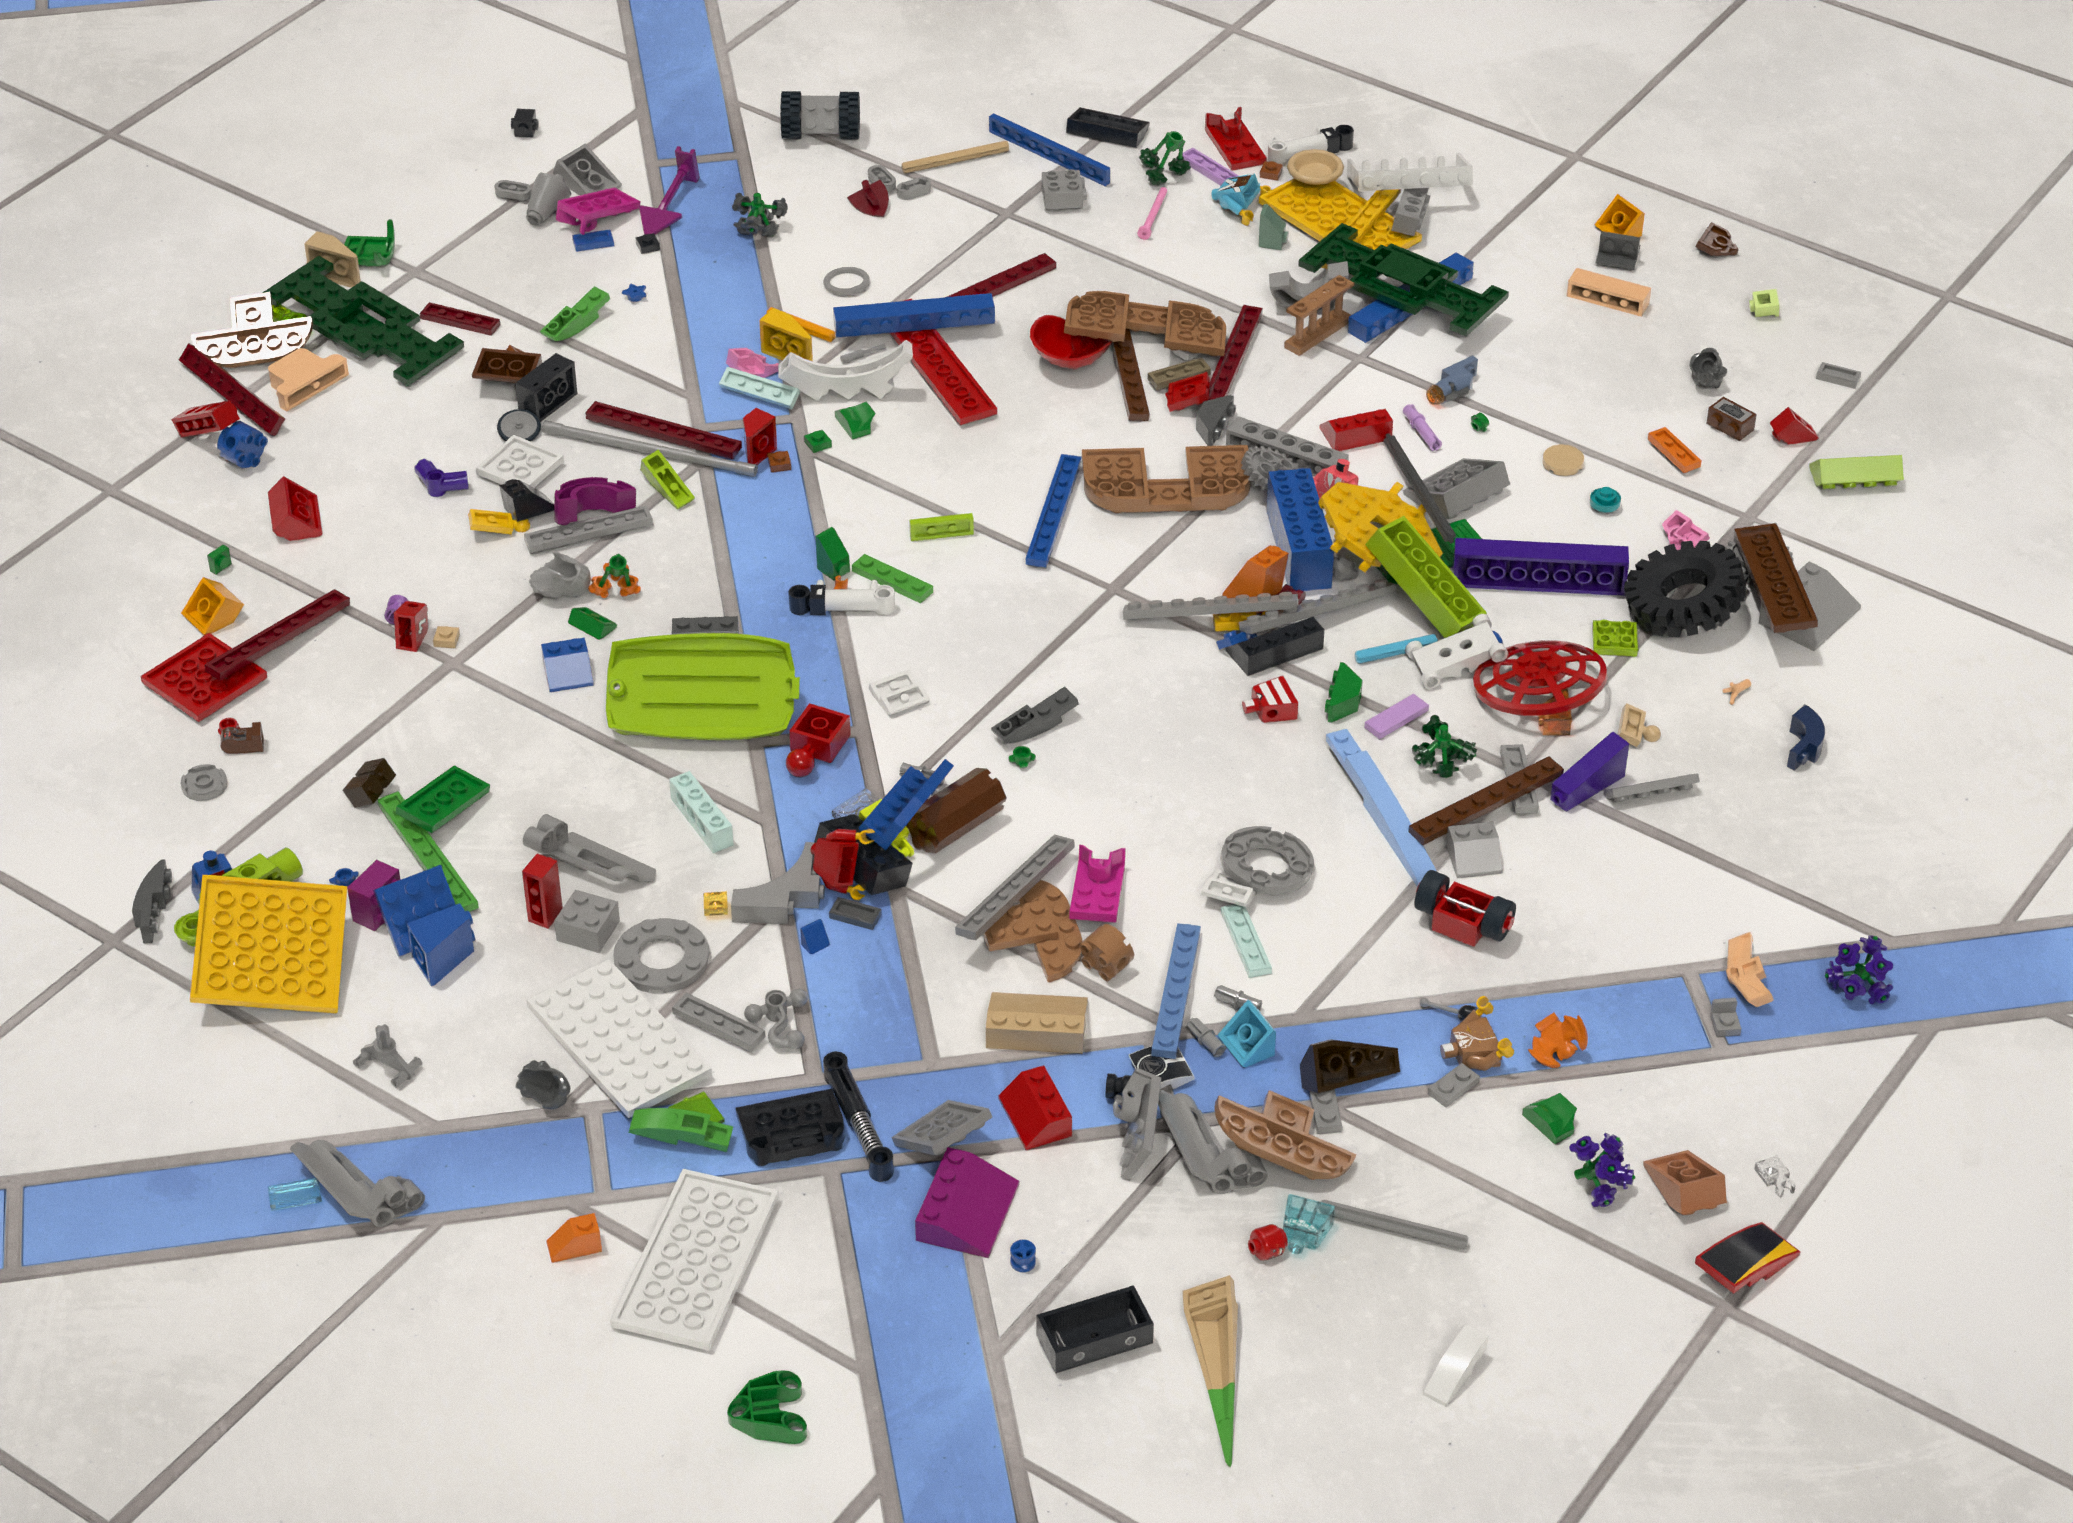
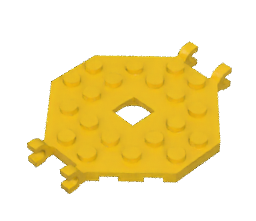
M1337 482L1321 496L1318 502L1320 508L1326 511L1325 519L1329 527L1334 528L1336 532L1334 535L1336 541L1331 545L1330 549L1336 553L1343 546L1364 560L1358 568L1365 573L1371 566L1380 567L1381 565L1379 560L1365 545L1378 530L1371 522H1377L1385 526L1405 516L1439 557L1443 554L1425 519L1427 511L1421 504L1417 509L1402 501L1398 493L1404 486L1399 482H1396L1389 491Z

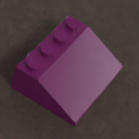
M947 1147L915 1220L916 1241L989 1258L1020 1181L971 1152Z

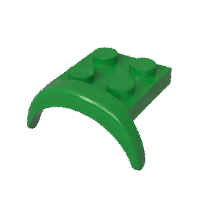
M392 219L387 221V237L347 236L344 245L357 255L358 265L370 267L386 266L389 264L395 248V232Z

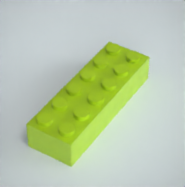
M1405 516L1379 528L1365 544L1444 638L1474 627L1472 624L1473 619L1480 614H1487Z

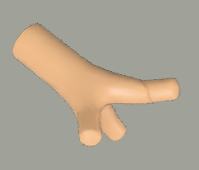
M1745 679L1737 684L1731 682V687L1723 689V693L1732 692L1730 697L1731 705L1734 704L1735 698L1741 691L1751 687L1749 679Z

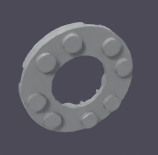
M1252 826L1239 829L1230 834L1225 839L1220 859L1224 871L1236 884L1253 888V891L1278 896L1299 890L1310 880L1314 866L1313 855L1308 846L1291 833L1285 831L1282 834L1278 831H1271L1272 827ZM1260 848L1271 849L1279 852L1287 859L1289 868L1281 874L1273 872L1272 875H1269L1263 870L1254 871L1252 866L1247 865L1244 858L1251 850Z
M670 918L646 919L628 929L618 939L613 954L614 965L638 990L650 992V989L664 990V993L673 992L693 984L703 975L708 966L709 945L703 933L684 920ZM655 939L660 941L674 940L675 943H680L685 950L683 959L679 963L665 969L650 968L642 964L638 958V953L647 942L653 943Z

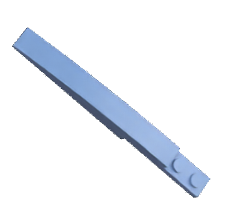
M1347 729L1326 734V742L1363 796L1364 807L1418 887L1427 871H1436L1424 846L1408 832L1411 823L1368 752L1361 751Z

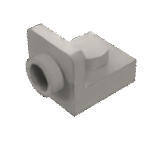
M1722 998L1712 1001L1710 1018L1716 1037L1739 1036L1741 1034V1026L1736 1013V998Z

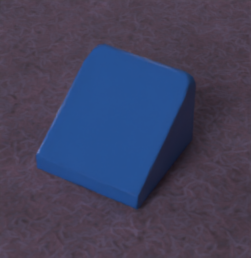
M821 919L800 928L801 945L809 954H814L830 945Z

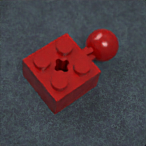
M809 703L789 731L791 752L786 758L788 772L795 777H805L814 769V758L831 763L851 736L850 715Z

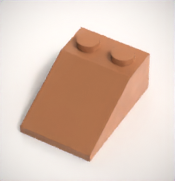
M1689 1150L1643 1161L1645 1169L1668 1205L1680 1214L1691 1215L1697 1210L1714 1209L1717 1205L1727 1203L1725 1174Z

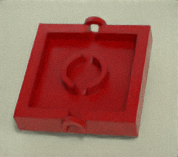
M1205 372L1169 383L1168 392L1165 393L1169 411L1183 410L1188 406L1199 405L1207 401L1210 388L1208 373Z

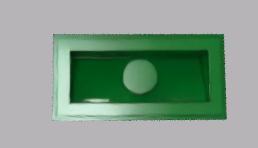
M587 607L572 608L568 619L570 625L598 640L604 638L617 628L615 622Z

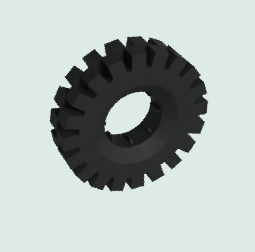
M1699 540L1695 548L1692 541L1681 542L1680 550H1677L1675 545L1671 544L1664 546V555L1658 550L1648 554L1649 561L1641 559L1635 564L1636 570H1630L1627 576L1628 581H1625L1624 585L1625 596L1633 621L1637 622L1640 628L1646 632L1652 629L1653 635L1663 636L1668 630L1669 637H1680L1683 629H1686L1687 636L1698 634V626H1702L1705 631L1716 628L1714 619L1723 624L1731 618L1729 612L1736 613L1740 609V602H1744L1746 597L1745 590H1747L1741 562L1730 548L1725 550L1724 545L1715 543L1711 547L1710 541ZM1694 583L1706 586L1699 594L1690 598L1671 599L1666 597L1673 589L1685 584Z

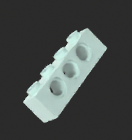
M688 771L670 778L671 800L712 853L733 846L732 824L692 773Z

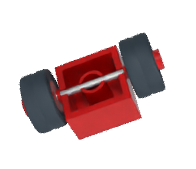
M1434 870L1427 871L1417 887L1414 906L1417 910L1433 915V931L1475 947L1482 935L1499 942L1506 937L1514 924L1516 903L1500 896L1493 897L1455 881L1449 888L1450 879L1447 875Z

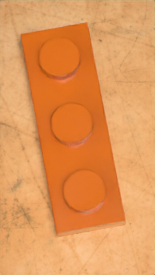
M1666 427L1648 433V440L1683 473L1701 467L1702 460Z

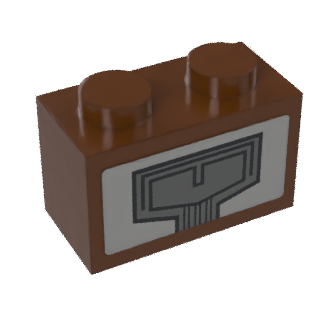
M1722 397L1708 408L1706 424L1740 441L1754 431L1757 414Z

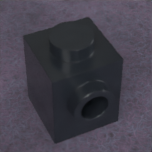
M517 108L514 118H511V129H514L515 137L533 138L535 130L539 128L536 110Z

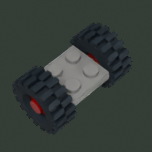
M782 91L780 104L782 139H801V134H839L840 139H859V92H840L839 96L801 95V91Z

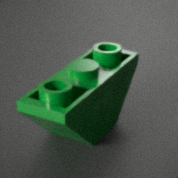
M1340 662L1338 671L1334 670L1332 679L1334 685H1330L1328 698L1331 699H1327L1325 704L1328 722L1331 723L1358 712L1362 697L1363 680L1344 662Z

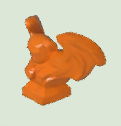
M1553 1012L1535 1025L1541 1033V1037H1533L1532 1049H1528V1051L1542 1065L1550 1068H1559L1561 1064L1553 1058V1053L1557 1052L1560 1061L1572 1057L1575 1051L1578 1050L1571 1042L1572 1040L1578 1042L1582 1051L1587 1048L1588 1034L1583 1020L1579 1015L1577 1019L1564 1015V1021L1561 1022Z

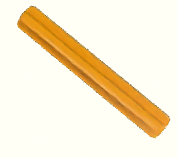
M791 315L808 334L828 342H832L835 339V331Z

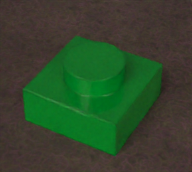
M823 430L804 435V442L813 453L832 447V440Z
M221 545L207 555L210 572L215 575L232 564L229 548L225 545Z

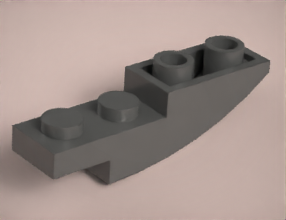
M1064 686L1033 708L1025 705L993 726L991 730L1004 744L1033 738L1062 723L1061 716L1079 705L1078 699Z
M165 859L160 860L147 873L133 901L132 914L135 927H140L143 943H153L154 933H158V922L155 917L159 916L160 909H166V901L171 897L170 885L168 883L172 882V871L167 869Z

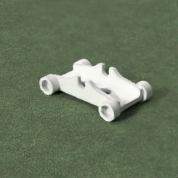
M1480 614L1476 616L1472 622L1474 627L1423 647L1419 641L1408 643L1405 651L1410 659L1417 662L1423 674L1421 681L1426 689L1436 688L1442 678L1461 677V670L1463 668H1468L1471 673L1481 663L1491 658L1494 662H1501L1507 658L1508 651L1504 644L1499 643L1491 630L1492 622L1488 615ZM1472 643L1470 648L1464 649L1467 644Z

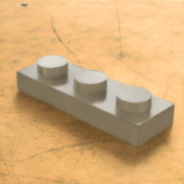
M1201 357L1149 372L1147 379L1156 390L1169 387V383L1207 372L1208 375H1211V368Z

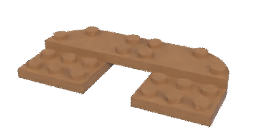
M1089 291L1081 296V298L1076 295L1069 301L1064 333L1072 336H1087L1092 339H1108L1112 342H1124L1125 329L1147 331L1152 334L1161 333L1165 334L1164 348L1174 351L1184 350L1190 353H1204L1210 356H1224L1226 324L1220 316L1215 318V315L1211 313L1212 310L1196 304L1169 300L1168 307L1129 302V294Z
M1248 445L1185 447L1188 478L1148 480L1144 448L1082 449L1084 492L1094 504L1113 513L1226 510L1228 507L1240 503L1249 494L1251 481L1248 479L1250 476L1244 475L1245 470L1241 469V461L1246 451H1248Z

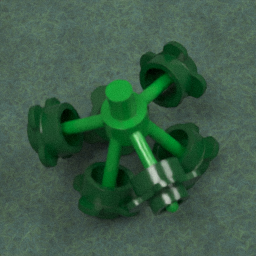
M1432 715L1430 721L1422 726V732L1429 734L1434 741L1431 744L1423 742L1419 746L1416 744L1412 746L1415 762L1419 766L1426 768L1428 766L1432 767L1435 762V749L1442 750L1443 761L1437 762L1436 769L1432 770L1433 774H1439V777L1442 778L1452 777L1453 772L1459 771V767H1455L1454 761H1451L1452 759H1463L1462 762L1466 763L1467 760L1472 761L1473 757H1476L1477 752L1475 742L1465 741L1464 743L1462 739H1451V734L1448 732V724L1442 722L1438 715Z

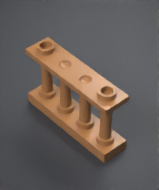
M1338 275L1288 307L1286 312L1296 317L1295 335L1284 341V348L1300 356L1349 324V316L1351 314L1342 310L1343 294L1354 287V282ZM1335 299V309L1330 311V301ZM1322 307V316L1317 320V310ZM1309 316L1308 326L1303 329L1304 318Z

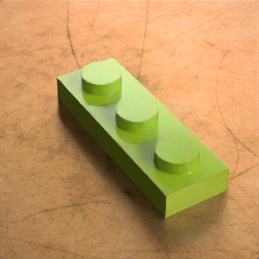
M966 513L909 520L911 541L974 535L973 514Z

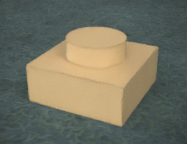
M437 626L433 638L434 647L456 648L460 636L459 628Z

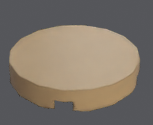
M1553 445L1543 453L1542 464L1548 471L1549 469L1554 471L1553 474L1560 476L1574 475L1578 473L1579 469L1583 468L1584 455L1579 449L1570 445Z

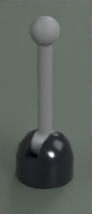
M1427 998L1420 1000L1422 1007L1430 1006L1458 1014L1461 1022L1473 1010L1478 1009L1475 1006L1464 1005L1458 1010L1430 1002Z

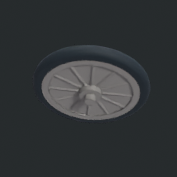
M524 409L506 412L497 423L498 434L505 441L515 435L531 442L538 436L541 429L538 417Z

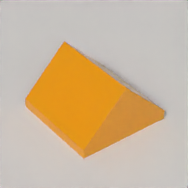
M1617 194L1594 225L1604 232L1641 237L1645 213Z

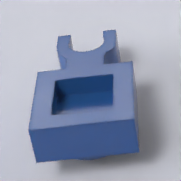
M1234 630L1223 634L1224 639L1216 641L1220 650L1256 637L1257 634L1246 632L1236 634Z

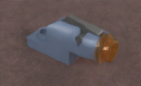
M1472 355L1442 369L1441 380L1430 386L1426 391L1428 401L1433 405H1439L1468 394L1469 390L1472 389L1473 377L1477 375L1478 359Z

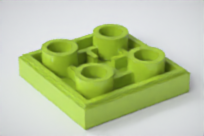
M1605 619L1593 620V651L1599 655L1637 657V622L1608 621Z

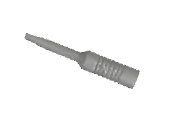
M881 344L867 350L860 349L842 355L840 359L844 364L862 358L867 353L884 349L886 346Z

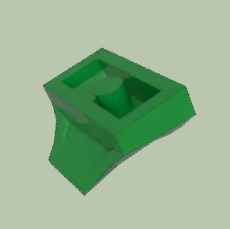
M866 401L856 406L836 410L835 418L853 440L871 434V421L876 413Z
M1558 1093L1524 1107L1522 1115L1556 1145L1574 1134L1573 1121L1577 1108L1561 1093Z

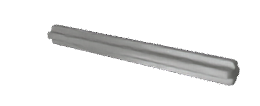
M1322 1200L1320 1203L1319 1212L1321 1214L1460 1249H1466L1468 1244L1467 1235L1328 1200Z

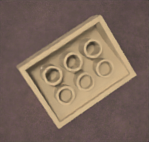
M992 992L986 1020V1048L1083 1054L1088 997Z

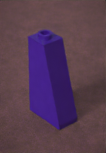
M1611 732L1552 783L1550 800L1567 812L1624 778L1630 743L1615 732Z

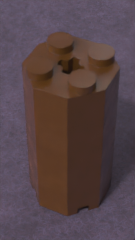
M975 768L927 799L906 825L912 836L914 847L918 850L923 849L925 852L937 853L1003 810L1004 805L1002 804L1006 802L1007 797L1001 782L996 777L992 779L989 776L991 772L988 769Z

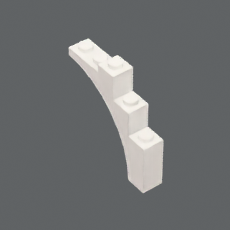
M905 340L894 350L882 357L853 365L821 364L790 352L778 365V377L816 401L825 396L830 389L850 400L862 388L881 399L886 393L888 394L892 391L894 387L893 377L899 373L905 363L908 364L913 357L912 343Z

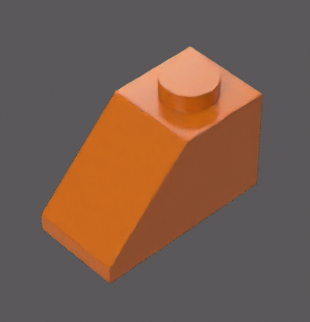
M595 1213L569 1218L546 1240L552 1263L602 1252L600 1231Z

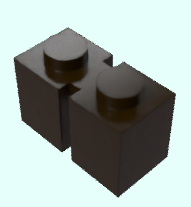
M385 758L366 761L355 774L356 777H353L342 791L354 808L371 805L376 802L384 792L383 789L388 787L396 774Z

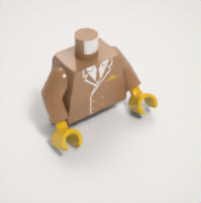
M1481 996L1476 1002L1478 1009L1473 1010L1460 1024L1451 1030L1450 1043L1440 1045V1052L1443 1059L1456 1057L1459 1065L1463 1063L1469 1069L1487 1071L1491 1067L1500 1066L1502 1056L1506 1058L1512 1057L1514 1049L1511 1047L1512 1043L1508 1038H1503L1498 1042L1487 1018L1482 1017L1483 1014H1491L1494 1007L1486 996Z

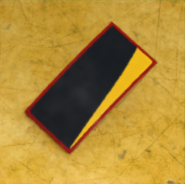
M1760 1222L1745 1227L1715 1243L1696 1256L1695 1264L1734 1294L1745 1285L1751 1287L1762 1278L1765 1281L1797 1258L1801 1251L1766 1224Z

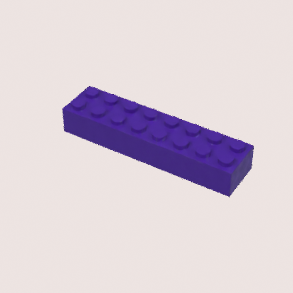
M1455 538L1452 572L1466 588L1625 596L1624 585L1625 581H1627L1629 569V546Z

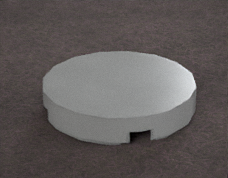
M198 765L189 769L188 773L181 777V789L189 799L196 801L211 800L221 795L227 788V777L224 770L221 768L220 770L217 769L215 765Z

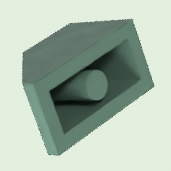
M1264 204L1260 213L1259 247L1282 250L1283 244L1287 243L1289 232L1286 231V223L1268 204Z

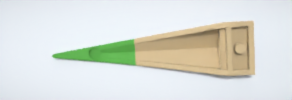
M1229 1275L1184 1290L1183 1305L1207 1386L1225 1462L1231 1467L1238 1304L1235 1299L1234 1280Z

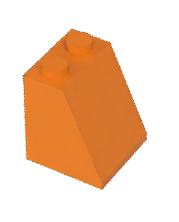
M1268 546L1245 563L1222 593V596L1236 598L1238 595L1257 597V595L1262 593H1269L1271 596L1276 595L1283 587L1289 553L1277 546Z

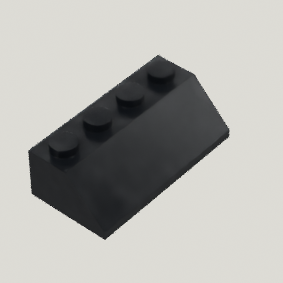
M1310 617L1226 647V652L1243 672L1250 676L1322 650L1325 629L1314 617Z

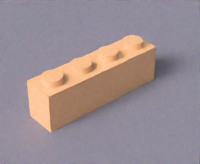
M1576 268L1568 280L1567 297L1642 317L1650 302V287Z

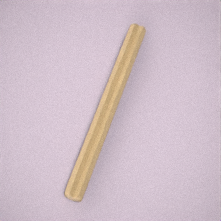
M1001 141L903 162L902 171L910 173L1008 152L1009 144L1007 141Z

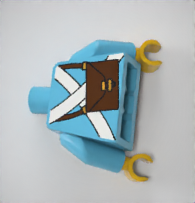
M1255 173L1226 179L1220 188L1212 190L1211 195L1213 200H1219L1223 209H1230L1236 215L1240 214L1242 216V224L1248 226L1250 221H1253L1254 214L1250 210L1244 211L1243 209L1249 207L1259 192L1261 196L1271 191V187L1267 185L1260 186Z

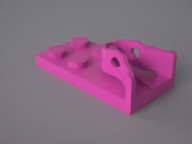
M615 187L558 200L556 220L573 226L580 225V234L584 235L585 232H589L597 227L598 218L616 216L619 213L639 209L641 201Z
M1079 844V860L1069 919L1116 923L1125 872L1126 848L1110 852L1109 859L1092 858V850Z

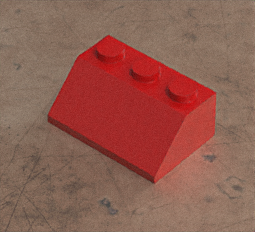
M1385 408L1328 420L1320 424L1319 428L1332 449L1343 451L1384 442L1386 434L1389 433L1392 436L1393 419Z
M283 476L268 491L273 532L277 536L284 537L289 541L320 537L322 535L317 495Z
M1044 1065L1022 1071L998 1095V1099L1025 1150L1072 1137V1115Z

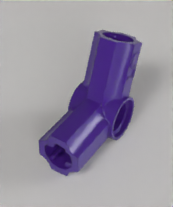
M425 458L419 460L417 465L414 466L415 473L427 486L428 494L432 497L443 496L446 491L469 489L467 471L444 473Z

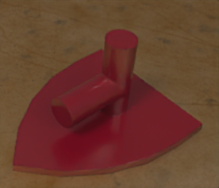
M863 180L861 182L863 189L848 196L847 199L858 211L864 214L884 217L889 204L888 191L881 180L869 184L868 180Z

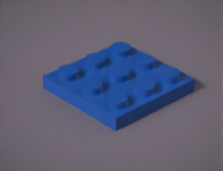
M441 865L373 890L398 957L411 952L407 923L456 905Z

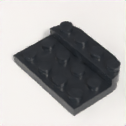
M832 1088L735 1108L736 1117L746 1143L747 1154L758 1166L779 1161H789L804 1156H813L828 1151H838L843 1147L845 1139L844 1121Z

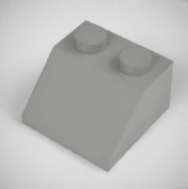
M1493 821L1448 826L1446 848L1457 878L1501 874L1503 872L1499 836Z

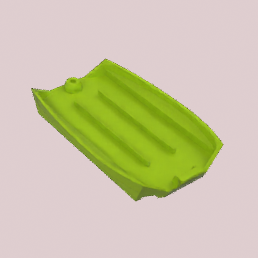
M735 633L673 634L612 642L607 669L606 715L608 727L621 735H644L695 740H741L779 736L788 727L794 712V699H799L800 677H795L790 644L772 638Z

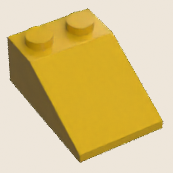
M772 308L759 320L762 353L783 361L792 352L804 359L813 361L812 337L790 314Z

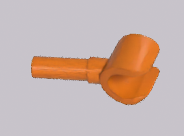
M836 576L834 589H847L848 578L841 581V576Z

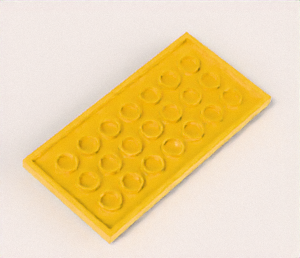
M1295 178L1259 196V204H1268L1280 217L1318 241L1325 238L1341 223L1347 225L1367 202V200L1336 181L1328 184L1312 185L1300 182ZM1384 212L1361 239L1359 244L1373 250L1380 245L1387 247L1391 243L1408 249L1422 241V234L1416 231L1415 235L1411 236L1391 231L1394 217Z

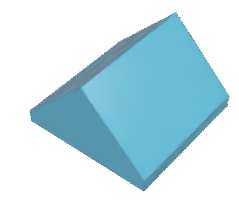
M1247 1000L1218 1034V1037L1242 1067H1248L1274 1056L1276 1031L1252 1001Z

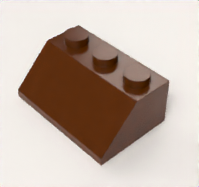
M482 348L473 370L472 378L516 383L542 364V356L537 353Z

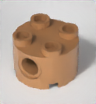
M1109 924L1100 925L1079 945L1084 956L1081 959L1083 965L1087 969L1091 970L1094 968L1099 971L1101 978L1107 982L1134 959L1135 954L1131 944L1129 943L1126 946L1123 942L1126 937Z

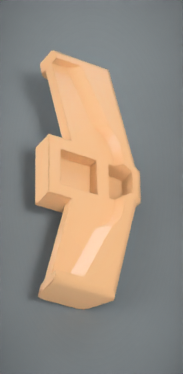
M1747 932L1728 940L1726 974L1729 982L1736 986L1750 1004L1759 1007L1772 1002L1774 999L1769 989L1760 981L1766 978V974L1759 956L1752 958L1753 936L1751 932Z

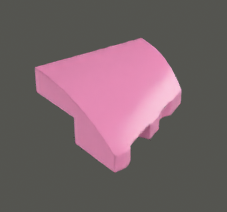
M1678 510L1662 523L1670 544H1674L1677 550L1681 549V542L1692 541L1695 548L1699 540L1708 541L1710 539L1707 532L1694 525L1689 517Z

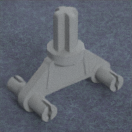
M386 1024L378 1025L375 1028L377 1038L371 1044L365 1045L361 1049V1054L353 1060V1064L361 1068L367 1060L374 1058L398 1070L399 1073L391 1080L392 1085L398 1088L405 1080H410L415 1075L414 1071L422 1065V1061L420 1058L414 1057L407 1064L396 1051V1042L390 1037L389 1027Z

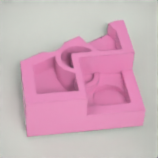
M748 348L729 349L726 364L730 368L763 378L778 372V363L768 364L766 363V357L756 354Z

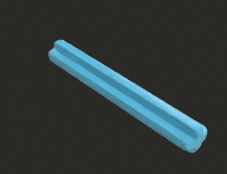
M1435 634L1358 650L1355 652V660L1361 664L1405 654L1406 646L1412 641H1419L1424 647L1437 642L1438 639Z

